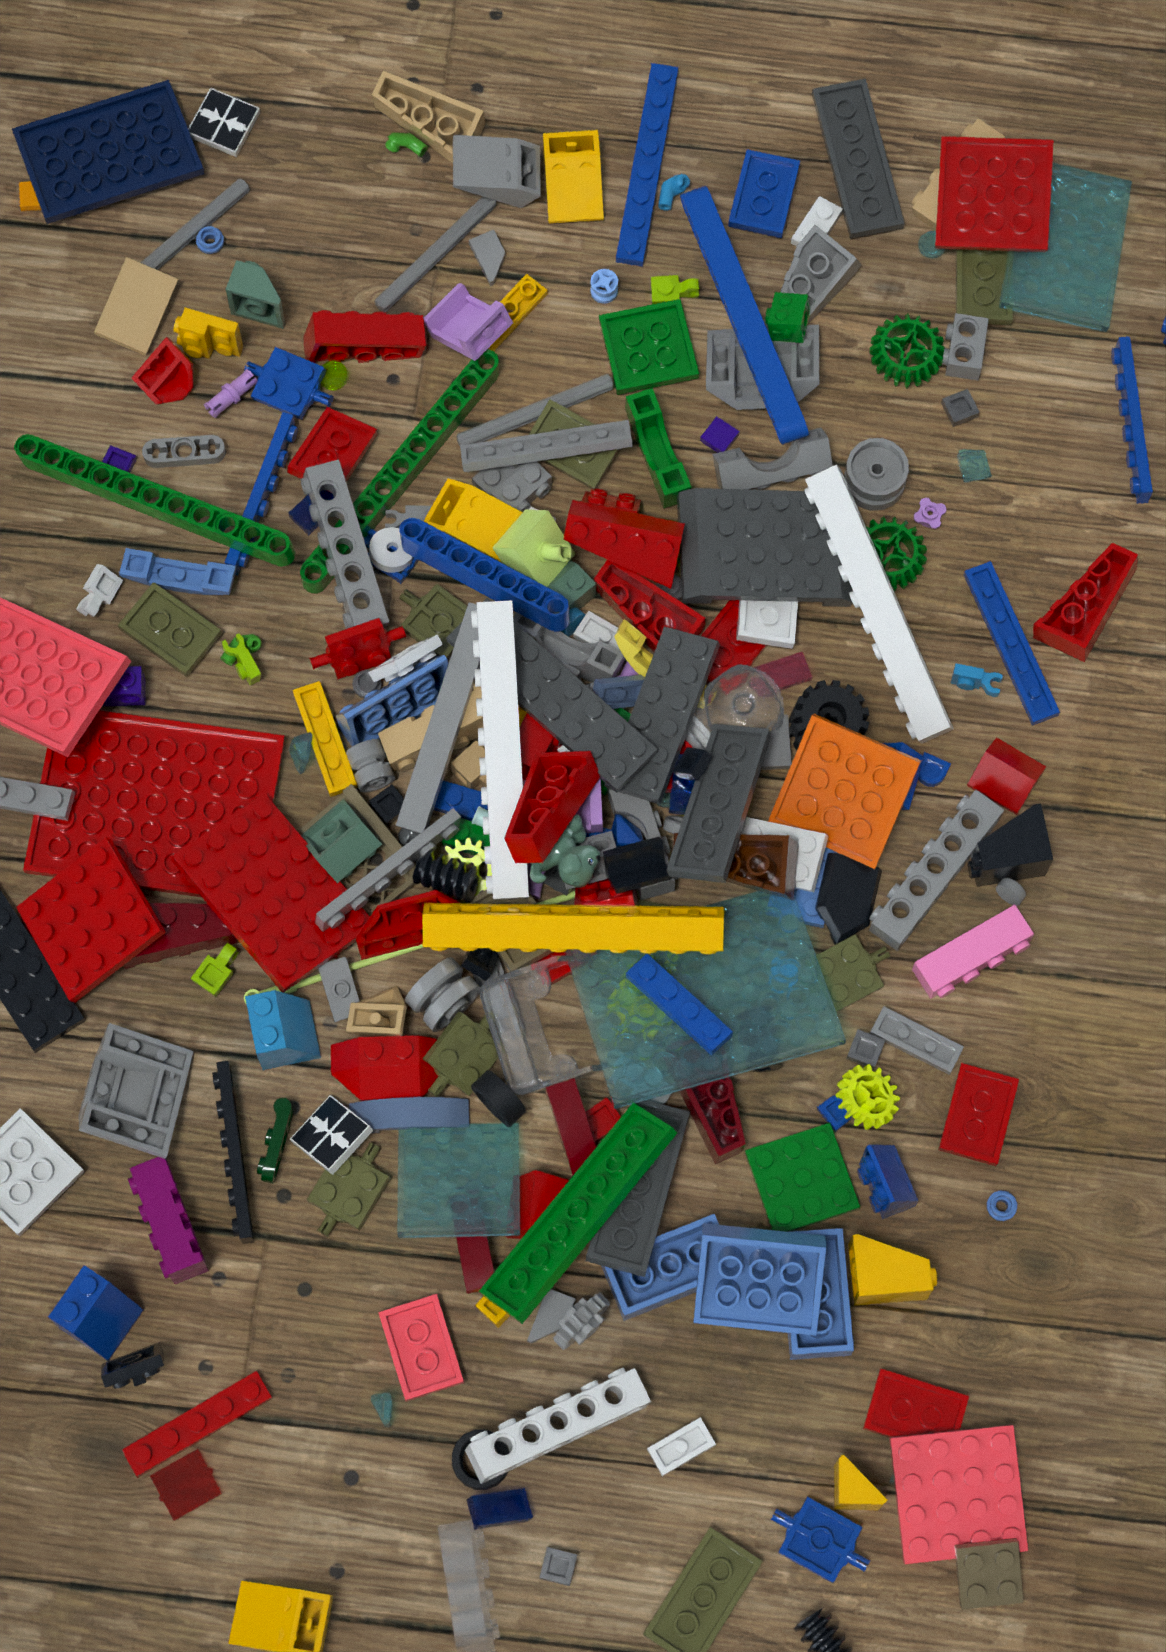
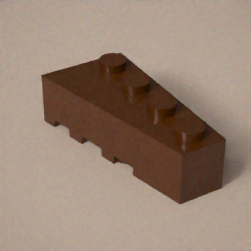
M674 833V845H675V842H676L678 833ZM741 834L726 882L794 901L798 843L789 835Z

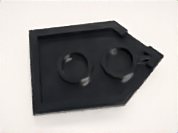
M828 853L815 909L820 919L823 918L831 933L829 935L836 945L870 925L871 920L869 918L873 912L882 870L878 867L873 869L838 853Z

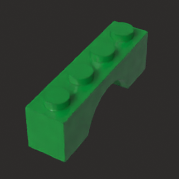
M653 388L626 396L625 411L662 506L667 508L676 505L678 493L691 489V484L682 462L676 458L669 442L662 411Z

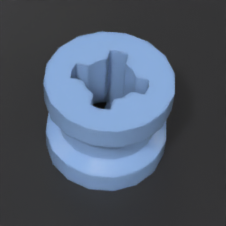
M609 269L597 270L591 277V296L599 303H610L615 300L618 294L617 275Z

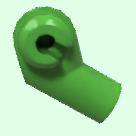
M393 132L388 136V141L385 143L386 148L391 152H398L400 146L409 148L420 157L428 149V145L411 133Z
M254 634L242 635L245 647L250 653H254L261 648L262 642L258 636ZM233 638L229 647L235 648L239 645L236 638ZM225 652L220 657L224 663L230 666L237 659L234 656L227 655Z

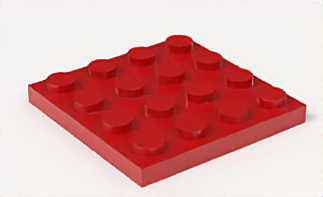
M941 136L935 249L1048 252L1054 140Z
M107 837L103 838L16 907L68 1000L74 1003L166 933L113 841Z

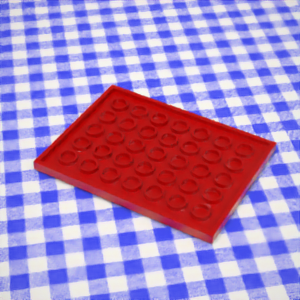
M99 710L68 757L49 748L46 750L40 784L72 789L75 792V797L68 821L39 815L33 816L23 867L24 873L55 877L103 838L107 837L113 841L140 889L201 897L171 861L172 855L263 793L273 803L275 802L285 735Z

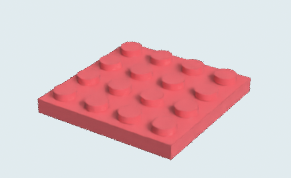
M1014 1425L889 1438L904 1564L956 1559L954 1545L1016 1538L1018 1541L1019 1552L1028 1551Z

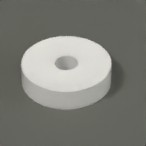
M388 527L381 529L371 538L369 556L372 563L378 569L395 573L403 571L411 565L414 557L403 551L399 528ZM390 546H394L397 548V551L390 552L387 549Z

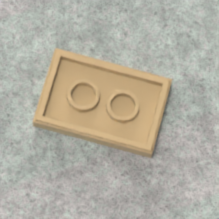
M126 257L94 334L146 356L178 283V279Z

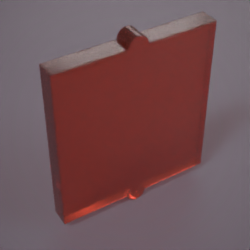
M198 1449L150 1475L160 1494L159 1501L164 1502L173 1521L178 1520L222 1494L212 1476L213 1469L207 1467Z

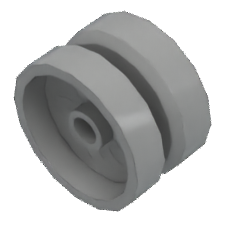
M869 438L858 443L849 454L844 478L856 505L870 511L884 510L893 506L901 498L909 473L908 459L903 449L894 442L884 438Z
M453 957L446 958L431 968L411 988L405 998V1002L415 1013L425 1011L423 1021L434 1033L447 1027L458 1011L463 1013L474 1002L481 991V987L470 976L461 978L463 968Z

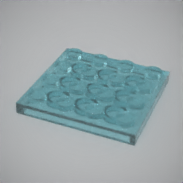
M504 1123L460 1124L458 1128H409L398 1130V1238L519 1236V1123H514L511 1127L506 1126Z

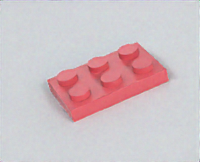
M437 1294L378 1312L405 1402L464 1383Z

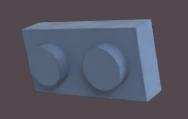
M642 675L595 679L592 691L612 709L634 707L645 677Z

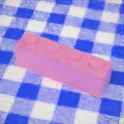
M1013 905L914 962L912 971L930 999L937 995L943 998L955 990L954 985L964 981L967 984L979 977V971L989 966L990 969H993L1005 961L1004 957L1011 952L1017 955L1030 947L1029 942L1034 933L1016 905Z

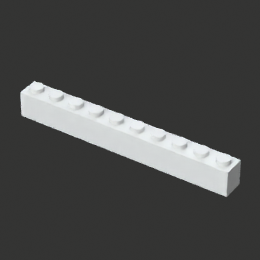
M835 465L805 479L808 485L804 489L811 505L816 503L819 513L815 515L818 524L822 530L827 529L831 538L827 540L828 547L832 555H838L842 565L838 566L844 582L849 581L853 589L852 592H849L850 598L855 608L861 607L864 617L860 619L863 628L867 634L872 633L876 642L872 644L873 651L877 659H883L887 669L883 671L885 679L890 687L894 685L898 696L894 697L900 712L906 711L910 722L906 723V727L911 738H917L920 743H925L954 730L841 469Z
M512 600L477 602V610H471L472 628H478L479 636L478 640H473L474 658L480 657V669H474L475 687H481L482 698L476 699L477 716H483L484 728H478L479 746H485V757L479 758L480 775H486L487 787H481L482 805H488L489 816L483 817L484 835L490 834V846H484L485 864H491L492 876H486L487 894H493V900L529 898L527 863L514 862L504 839L523 789Z

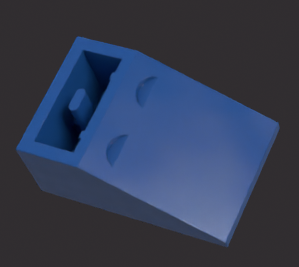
M895 1145L866 1146L857 1173L862 1185H868L872 1196H869V1202L874 1213H880L883 1220L916 1207L919 1200Z

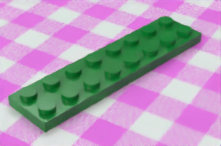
M632 1103L479 1292L490 1302L523 1324L677 1135L675 1129L640 1106Z

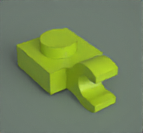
M679 275L651 277L652 304L677 300L682 297H699L698 279L691 278L679 283Z
M238 633L235 637L239 644L237 647H229L227 641L224 640L222 641V648L227 655L237 658L235 669L241 680L246 679L251 686L260 681L261 673L249 650L246 649L243 637Z
M227 943L216 959L207 955L191 977V980L217 997L233 975V972L227 967L235 961L239 952L235 947Z

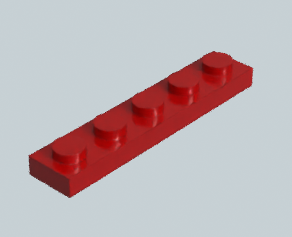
M255 1371L122 1449V1452L134 1474L139 1478L273 1398L260 1375Z

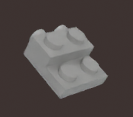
M529 462L507 467L483 469L472 477V483L485 493L524 512L525 509L529 510L531 503L536 498L541 499L548 494L552 488V476L538 462Z

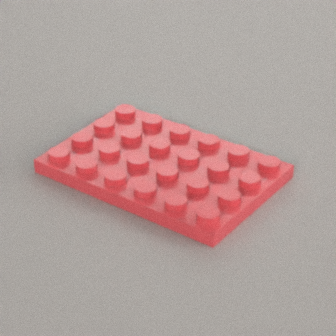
M0 597V725L68 757L132 661L122 653Z

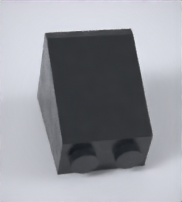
M1041 803L1033 805L977 843L974 852L971 853V861H968L969 876L971 879L975 878L976 887L998 884L1003 878L1017 881L1046 875L1053 861V855Z

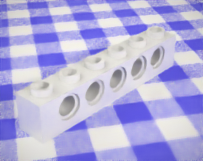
M624 1368L618 1369L608 1375L609 1380L598 1384L597 1380L592 1381L581 1387L582 1392L571 1397L570 1393H566L553 1400L555 1405L544 1409L542 1405L526 1412L527 1418L516 1422L515 1418H512L498 1425L499 1431L488 1435L487 1431H484L470 1438L471 1444L467 1446L465 1451L480 1483H485L646 1408L651 1400L636 1369L633 1368L627 1372ZM612 1391L616 1393L619 1399L618 1404L607 1402L605 1392ZM577 1405H588L591 1409V1416L584 1417L580 1415ZM550 1417H560L564 1422V1429H554L550 1424ZM522 1430H533L537 1437L536 1442L530 1443L525 1441L522 1436ZM504 1442L509 1448V1454L499 1455L494 1449V1443Z

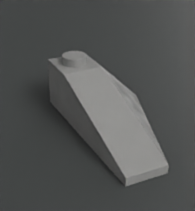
M814 225L797 245L789 271L786 272L784 284L780 292L808 294L811 312L809 324L848 283L862 264L855 256L818 226Z

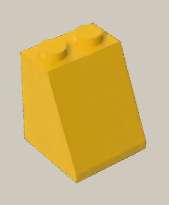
M859 1234L852 1235L848 1244L854 1306L927 1300L931 1292L934 1291V1286H937V1274L935 1268H930L929 1259Z

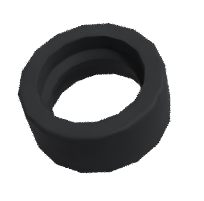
M487 1070L471 1085L473 1092L479 1100L504 1125L511 1127L526 1113V1108L521 1100L492 1071Z
M475 1429L465 1433L456 1442L452 1451V1467L456 1477L465 1486L474 1490L493 1488L508 1473L506 1472L481 1484L478 1478L471 1476L464 1468L463 1455L467 1446L471 1444L470 1438L484 1431H487L488 1435L494 1433L487 1429ZM504 1442L494 1443V1447L499 1455L509 1454L508 1447Z

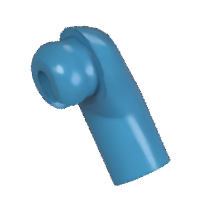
M686 174L675 175L663 182L658 203L659 209L671 210L673 197L684 192L689 187L690 179Z

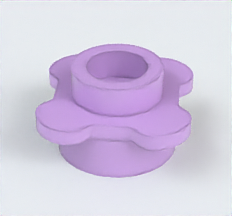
M922 498L919 502V511L914 514V520L924 527L939 528L941 525L940 518L946 513V506L943 503H933L929 498ZM928 511H931L933 514H932V515H928L927 512H928Z

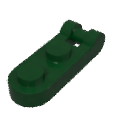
M279 1098L274 1102L273 1108L276 1114L274 1128H268L265 1138V1145L268 1146L266 1157L261 1156L257 1168V1174L261 1175V1181L274 1184L277 1178L294 1113L290 1101L286 1098Z

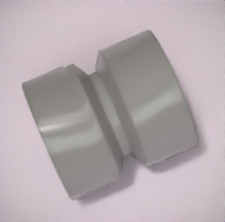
M371 739L352 746L346 752L351 769L357 771L354 776L360 792L379 790L395 780L389 762H384L387 756L381 740Z

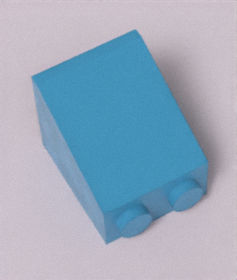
M276 990L245 996L256 1055L262 1070L321 1058L309 1000Z

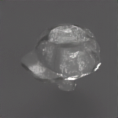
M740 664L733 666L715 678L705 688L704 696L699 700L690 727L705 749L713 724L769 729L772 735L782 726L784 720L783 697H781L780 687L777 686L773 678L771 679L766 675V672L748 665Z

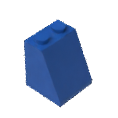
M84 1265L48 1318L59 1329L109 1361L144 1310L113 1284Z

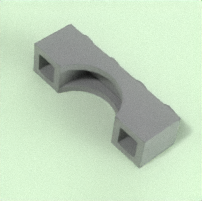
M822 428L809 430L808 436L792 441L786 453L770 462L751 460L742 452L740 447L712 454L718 487L720 489H764L772 483L780 481L792 482L800 476H813L833 466L828 436Z
M519 613L515 614L513 621L556 659L580 670L581 678L592 683L595 679L617 677L622 671L625 657L619 649L600 640L596 643H583L574 640L561 631H551Z
M608 789V799L614 818L615 814L622 815L641 830L646 840L659 836L663 842L665 863L668 866L667 854L670 853L669 844L666 836H660L658 828L662 827L660 816L657 810L652 811L651 801L620 792L616 793ZM672 877L671 880L637 888L640 899L644 900L675 891V880L679 878Z

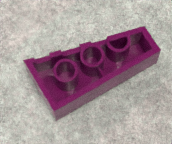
M156 1157L131 1167L132 1177L128 1178V1182L133 1195L139 1194L142 1205L138 1206L144 1223L149 1222L152 1233L148 1235L154 1250L160 1251L163 1261H160L159 1264L165 1279L171 1278L176 1285L208 1272L209 1269L167 1159Z

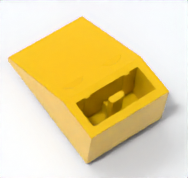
M598 130L543 133L548 222L565 223L604 220Z
M448 478L426 515L424 522L501 562L492 547L523 512L470 484Z
M241 1581L228 1644L269 1652H323L333 1597L306 1590Z

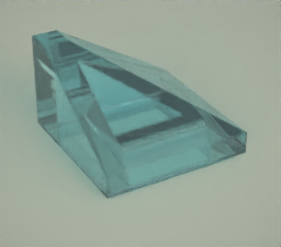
M959 450L957 460L964 483L991 478L992 475L985 450Z
M311 732L293 737L288 749L300 774L305 772L309 762L312 743Z
M390 1393L371 1395V1402L384 1427L389 1428L392 1418V1395Z

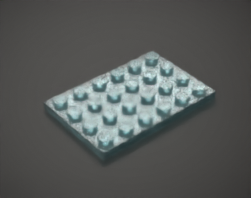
M1052 163L1048 252L1008 251L999 307L1107 332L1111 320L1132 181Z

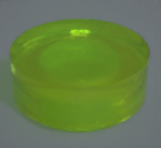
M328 361L322 365L326 369V373L321 381V385L328 390L341 389L347 382L345 366L338 361Z

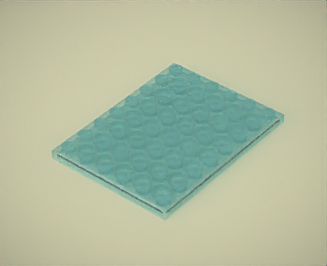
M757 891L702 906L724 907L723 951H717L715 954L708 955L702 954L699 951L673 954L669 951L657 950L655 953L648 954L733 1031V1036L712 1056L626 978V972L645 956V953H641L639 950H627L624 953L597 950L593 953H584L579 949H567L564 952L614 1109L845 1044V1035L795 895L794 901Z

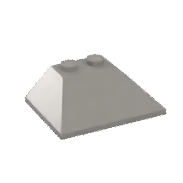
M819 325L807 326L804 343L772 341L797 402L802 400L820 384ZM707 330L706 390L736 410L764 409L766 407L734 330Z
M109 1023L92 1063L78 1115L79 1131L165 1159L168 1154L194 1051Z

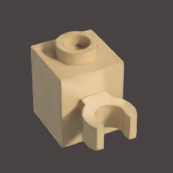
M475 741L451 762V772L467 788L475 789L480 784L487 787L486 775H480L479 758L485 757V746H479V743Z

